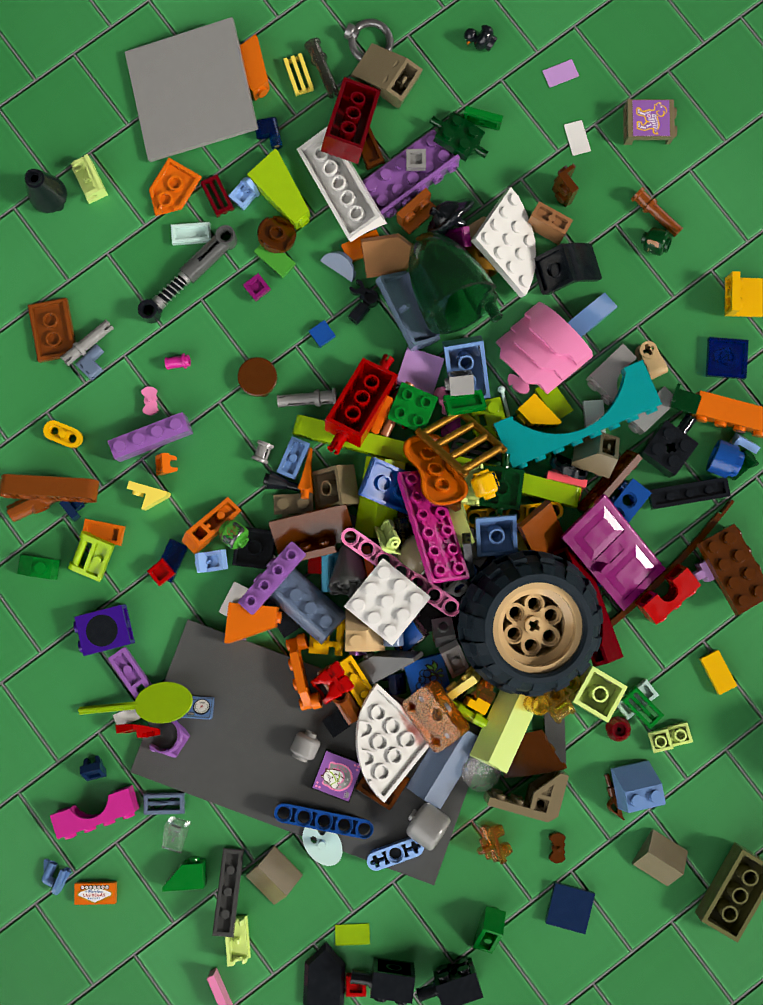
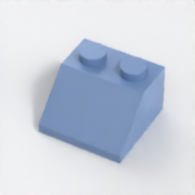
M648 760L610 768L619 810L631 813L666 804L662 783Z

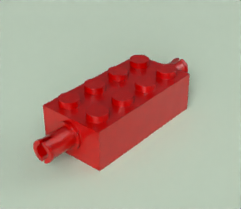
M384 354L378 365L362 358L325 419V431L335 435L327 447L331 453L335 450L334 454L338 455L346 441L359 448L362 446L378 417L387 395L391 396L396 388L398 374L389 370L394 362L392 356H389L387 360L388 354Z

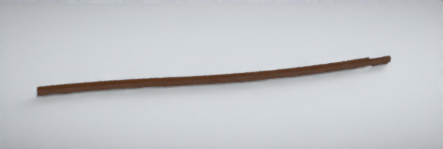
M729 499L720 510L721 514L719 512L715 513L665 571L624 611H619L610 619L612 626L616 625L637 607L635 602L648 590L653 592L666 580L664 576L675 566L681 564L697 547L696 544L709 534L735 501Z

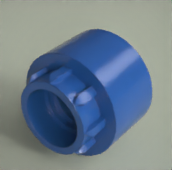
M719 439L710 454L706 471L723 478L728 476L734 477L739 473L743 465L745 454L739 451V446Z

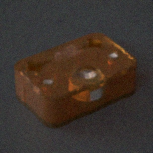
M431 680L402 702L403 710L431 750L436 753L441 752L469 731V723L462 716L441 684L436 680Z

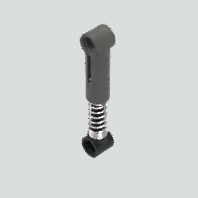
M229 225L218 227L215 235L179 269L178 276H174V280H171V283L167 284V287L163 288L162 292L159 291V295L140 302L138 313L147 323L152 324L159 321L166 304L168 305V302L172 301V298L176 297L177 293L180 294L179 291L181 289L184 290V286L194 283L223 254L235 248L237 236L233 228ZM231 235L229 240H222L223 236ZM154 308L151 315H146L147 309Z

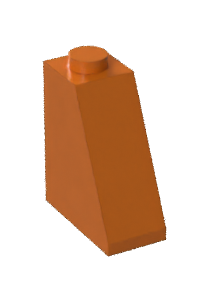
M255 34L242 43L240 49L250 93L256 101L258 98L266 96L270 87L258 37Z
M229 602L224 643H234L277 628V625L281 624L282 612L279 611V607L261 606L254 615H251L239 603Z

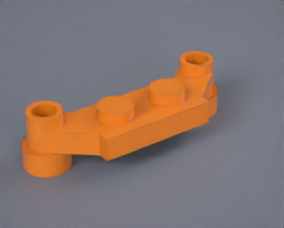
M305 633L298 634L295 638L286 640L287 650L290 651L288 665L290 670H293L295 677L292 679L295 691L298 690V694L301 697L299 699L301 710L311 708L316 710L323 707L322 699L319 692L310 693L301 650L309 648V643Z

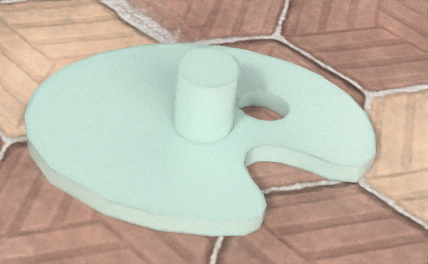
M304 828L303 844L312 859L326 866L337 864L343 853L339 836L331 832H325L324 835H321L316 829ZM312 836L316 837V843L311 841Z

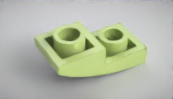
M461 504V509L457 512L449 508L448 511L460 548L463 547L462 533H470L471 544L475 543L464 505Z
M687 721L648 732L653 753L674 749L673 747L693 742Z

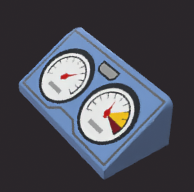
M192 696L193 703L190 710L181 717L212 719L215 697Z

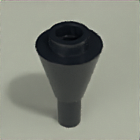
M272 470L269 474H265L263 484L266 485V489L299 491L298 483L290 482Z

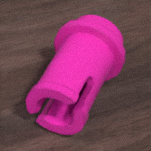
M182 353L181 356L165 357V367L167 370L181 367L187 369L188 366H191L189 354L185 355V353Z

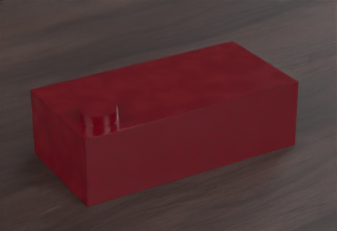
M346 77L343 78L324 136L321 152L356 164L359 163L381 90Z

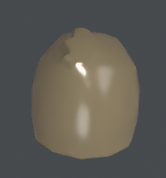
M411 535L400 546L401 555L397 554L396 557L412 571L424 575L425 569L415 536Z

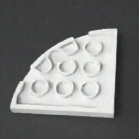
M510 187L505 190L471 239V242L521 298L526 296L533 281L536 241L532 225L528 222V214L519 196Z
M375 683L365 698L358 716L355 744L359 766L366 782L375 795L385 803L436 737L381 686Z

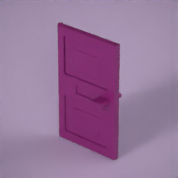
M602 494L560 536L622 611L665 571V567L605 494Z

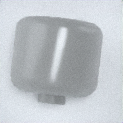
M424 803L418 811L414 809L408 818L410 823L406 833L422 847L431 851L446 832L451 820L449 816L432 804Z

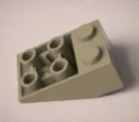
M372 43L351 76L363 84L381 90L379 96L399 109L418 81L423 69L408 58Z

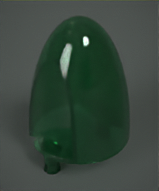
M437 232L422 233L415 238L409 251V275L418 307L431 332L443 335L460 331L478 321L486 313H488L492 322H497L502 318L503 314L496 305L498 296L497 292L494 291L496 285L480 263L463 246Z

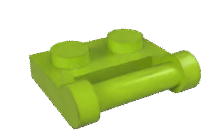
M81 531L79 536L80 542L73 561L69 563L68 569L100 582L104 576L115 544L96 537L90 532ZM89 542L92 544V546L90 548L85 565L82 566L80 562L82 560L87 543Z

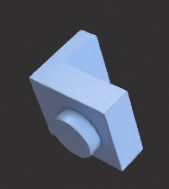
M226 549L195 553L197 573L228 569Z

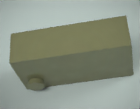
M734 842L695 911L703 923L737 943L763 899V858Z

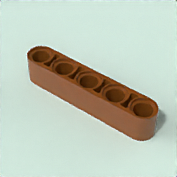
M16 474L1 475L0 496L4 498L85 503L97 502L99 481L95 479Z

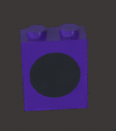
M126 604L74 617L73 627L75 632L78 633L80 640L78 641V648L83 653V656L135 643Z

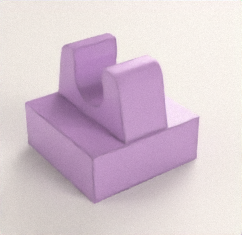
M706 561L694 564L697 570L692 574L698 581L703 579L704 582H711L715 579Z

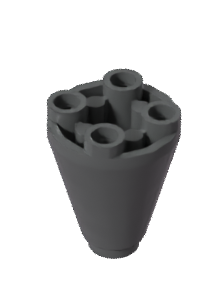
M347 540L349 543L354 542L353 540ZM342 543L329 581V593L331 595H348V598H351L365 581L367 574L362 556Z

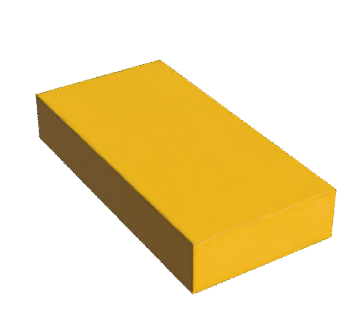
M716 649L699 658L718 695L737 686L719 650Z

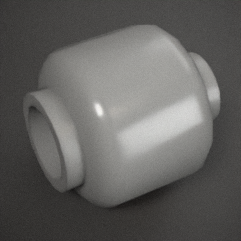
M306 730L305 733L298 732L290 748L293 752L292 756L302 762L313 760L320 747V741L316 738L317 734L310 730Z

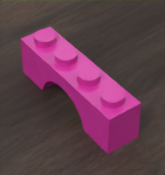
M130 785L110 793L104 811L99 814H87L82 812L76 805H72L54 812L50 815L56 838L64 837L65 840L77 836V832L84 830V833L95 830L96 826L102 823L104 826L115 823L117 818L123 817L124 820L135 816L134 812L140 806L134 787Z

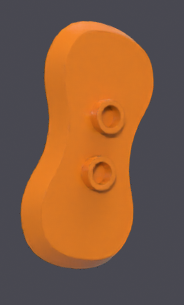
M429 434L435 441L442 438L436 434ZM418 435L412 436L405 441L403 446L404 454L417 468L421 479L422 494L430 503L437 506H445L457 503L467 496L468 485L465 479L421 440ZM448 444L444 445L442 448L450 453Z

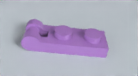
M123 647L108 658L135 699L140 693L137 688L138 686L143 684L146 688L153 685L127 647Z

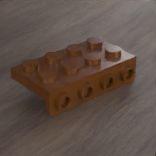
M735 523L724 527L722 530L696 544L735 616L744 613L763 601V573L761 572V567L755 561L750 547L746 545L742 533Z

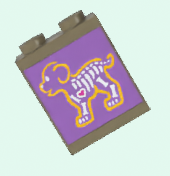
M627 99L623 107L624 145H632L634 140H666V144H670L677 136V126H675L674 122L677 108L674 107V99Z

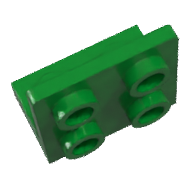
M402 382L387 419L414 430L413 433L415 434L418 428L424 429L427 427L438 397Z

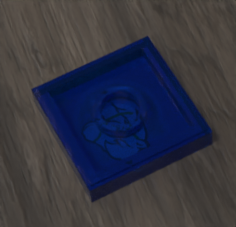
M709 337L707 340L706 377L745 380L747 378L749 340Z

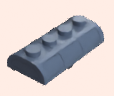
M401 271L382 275L375 280L410 351L428 347L441 339L439 336L441 332L410 272Z
M296 568L269 597L270 600L321 645L345 619V611L321 592L319 588Z

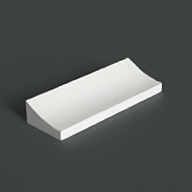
M325 127L297 148V151L348 240L352 242L361 235L387 224L353 164L350 161L321 152L327 127Z

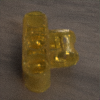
M576 676L570 681V685L559 691H554L552 698H550V692H546L541 696H526L523 702L526 711L536 715H544L549 712L552 719L557 724H560L563 718L576 712L569 696L579 690L581 685L580 679ZM538 701V706L534 709V703Z

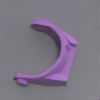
M177 720L171 722L177 729V741L174 746L168 749H161L154 744H150L149 749L152 752L156 751L174 758L178 756L190 738V734Z

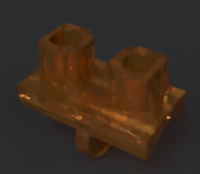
M483 825L480 827L483 838L479 839L481 846L477 848V853L479 855L485 854L486 859L492 858L493 862H500V864L507 862L506 857L513 851L508 842L500 844L498 841L499 837L505 835L502 825Z

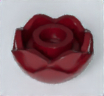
M614 716L606 723L607 736L611 740L622 742L630 736L631 726L627 719Z

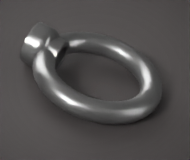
M364 19L355 25L349 23L345 30L344 38L348 40L349 49L358 61L362 59L364 54L358 50L356 40L359 32L366 27H375L381 30L386 38L385 49L393 50L394 39L392 32L380 20Z

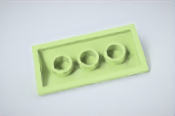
M499 690L486 718L489 721L486 727L481 729L469 756L507 774L540 699L522 694H510Z

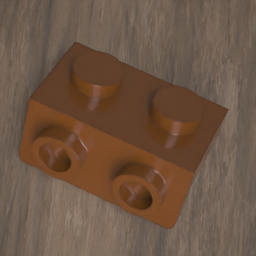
M574 163L569 167L566 165L558 171V176L554 180L555 183L552 188L557 201L561 204L563 203L565 207L573 202L579 190L578 186L571 179L576 168Z

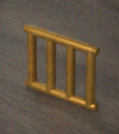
M468 413L454 416L446 415L426 428H418L415 431V434L464 478L468 476L469 471L500 452L503 454L508 450L504 444ZM459 417L466 422L463 426L437 441L429 436V434ZM471 429L480 434L451 453L442 448ZM486 440L494 446L463 466L455 460Z

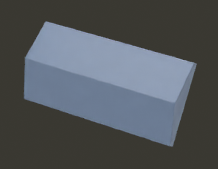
M451 718L448 719L406 785V788L422 800L441 809L472 757L469 755L478 735ZM452 730L453 734L451 737L446 738L445 733Z

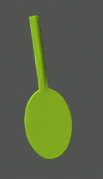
M160 682L146 687L133 702L79 707L78 712L79 715L135 710L142 719L148 722L169 723L180 719L190 710L193 697L191 692L183 685L174 682Z

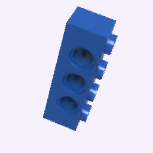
M633 478L628 481L624 480L618 487L619 493L616 496L612 495L610 497V501L628 523L652 494ZM623 496L630 498L629 506L623 504Z

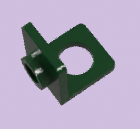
M678 383L669 407L696 414L701 395L679 389L681 384Z
M747 449L741 450L745 454V459L739 473L734 477L730 476L732 480H736L749 468L759 464L755 456Z

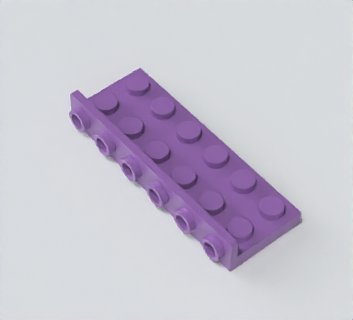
M434 129L407 148L426 149V171H406V150H404L363 181L384 219L387 217L389 219L392 218L399 208L407 205L422 190L428 189L433 183L435 185L444 178V175L448 172L453 173L459 167L460 156L458 154L455 156L433 141L437 134Z

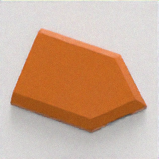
M168 158L149 188L155 216L182 210L202 176Z

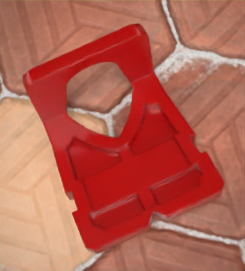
M339 661L329 665L328 669L323 670L310 682L320 693L324 704H328L355 687L350 678L344 675L345 671ZM318 684L329 685V690L326 696L324 695Z

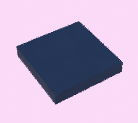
M554 881L545 923L586 934L595 893Z

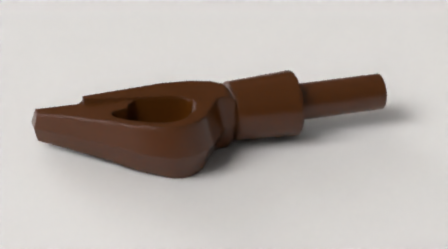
M606 773L604 777L608 786L606 789L610 797L607 808L619 818L625 820L622 810H619L617 806L614 785H612L609 773ZM613 803H614L615 806L617 807V808H616V811H614V810L611 808V805H612Z

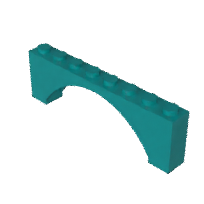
M643 360L621 370L622 379L620 387L611 406L599 420L582 430L566 434L543 433L514 421L512 416L494 423L492 426L498 440L508 449L505 456L511 454L509 460L510 467H516V469L525 468L528 466L527 462L535 460V463L547 458L545 454L552 451L554 455L565 450L564 446L571 444L574 447L583 443V438L587 436L593 439L602 435L601 431L606 428L611 431L621 427L620 422L627 420L630 423L639 419L638 415L645 412L646 415L658 411L657 407L662 402Z

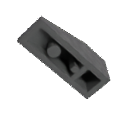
M385 650L377 653L371 651L363 656L365 660L358 665L370 685L414 663L424 654L422 651Z

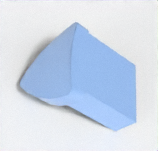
M244 177L228 197L244 211L256 197H259L260 192L249 177Z
M735 433L729 442L736 446L740 445L755 454L761 448L738 433Z

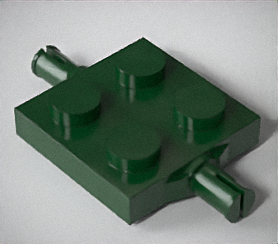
M454 111L443 122L435 116L431 118L429 123L439 129L433 140L435 143L455 156L458 154L460 159L465 162L474 153L483 158L487 156L489 151L479 146L485 131Z
M502 454L501 465H484V470L489 469V471L496 473L500 489L495 492L496 497L488 500L480 497L479 505L495 509L494 516H498V514L499 516L503 515V510H520L525 470L514 469L509 466L511 454H507L506 462V454Z

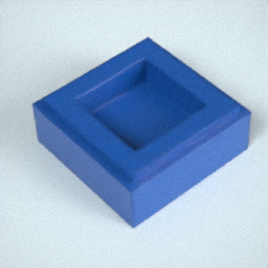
M325 320L309 330L310 335L320 348L336 337Z

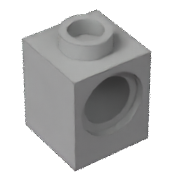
M472 370L448 372V378H445V390H449L450 396L474 394Z

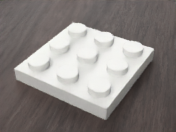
M382 558L344 607L393 646L431 596Z

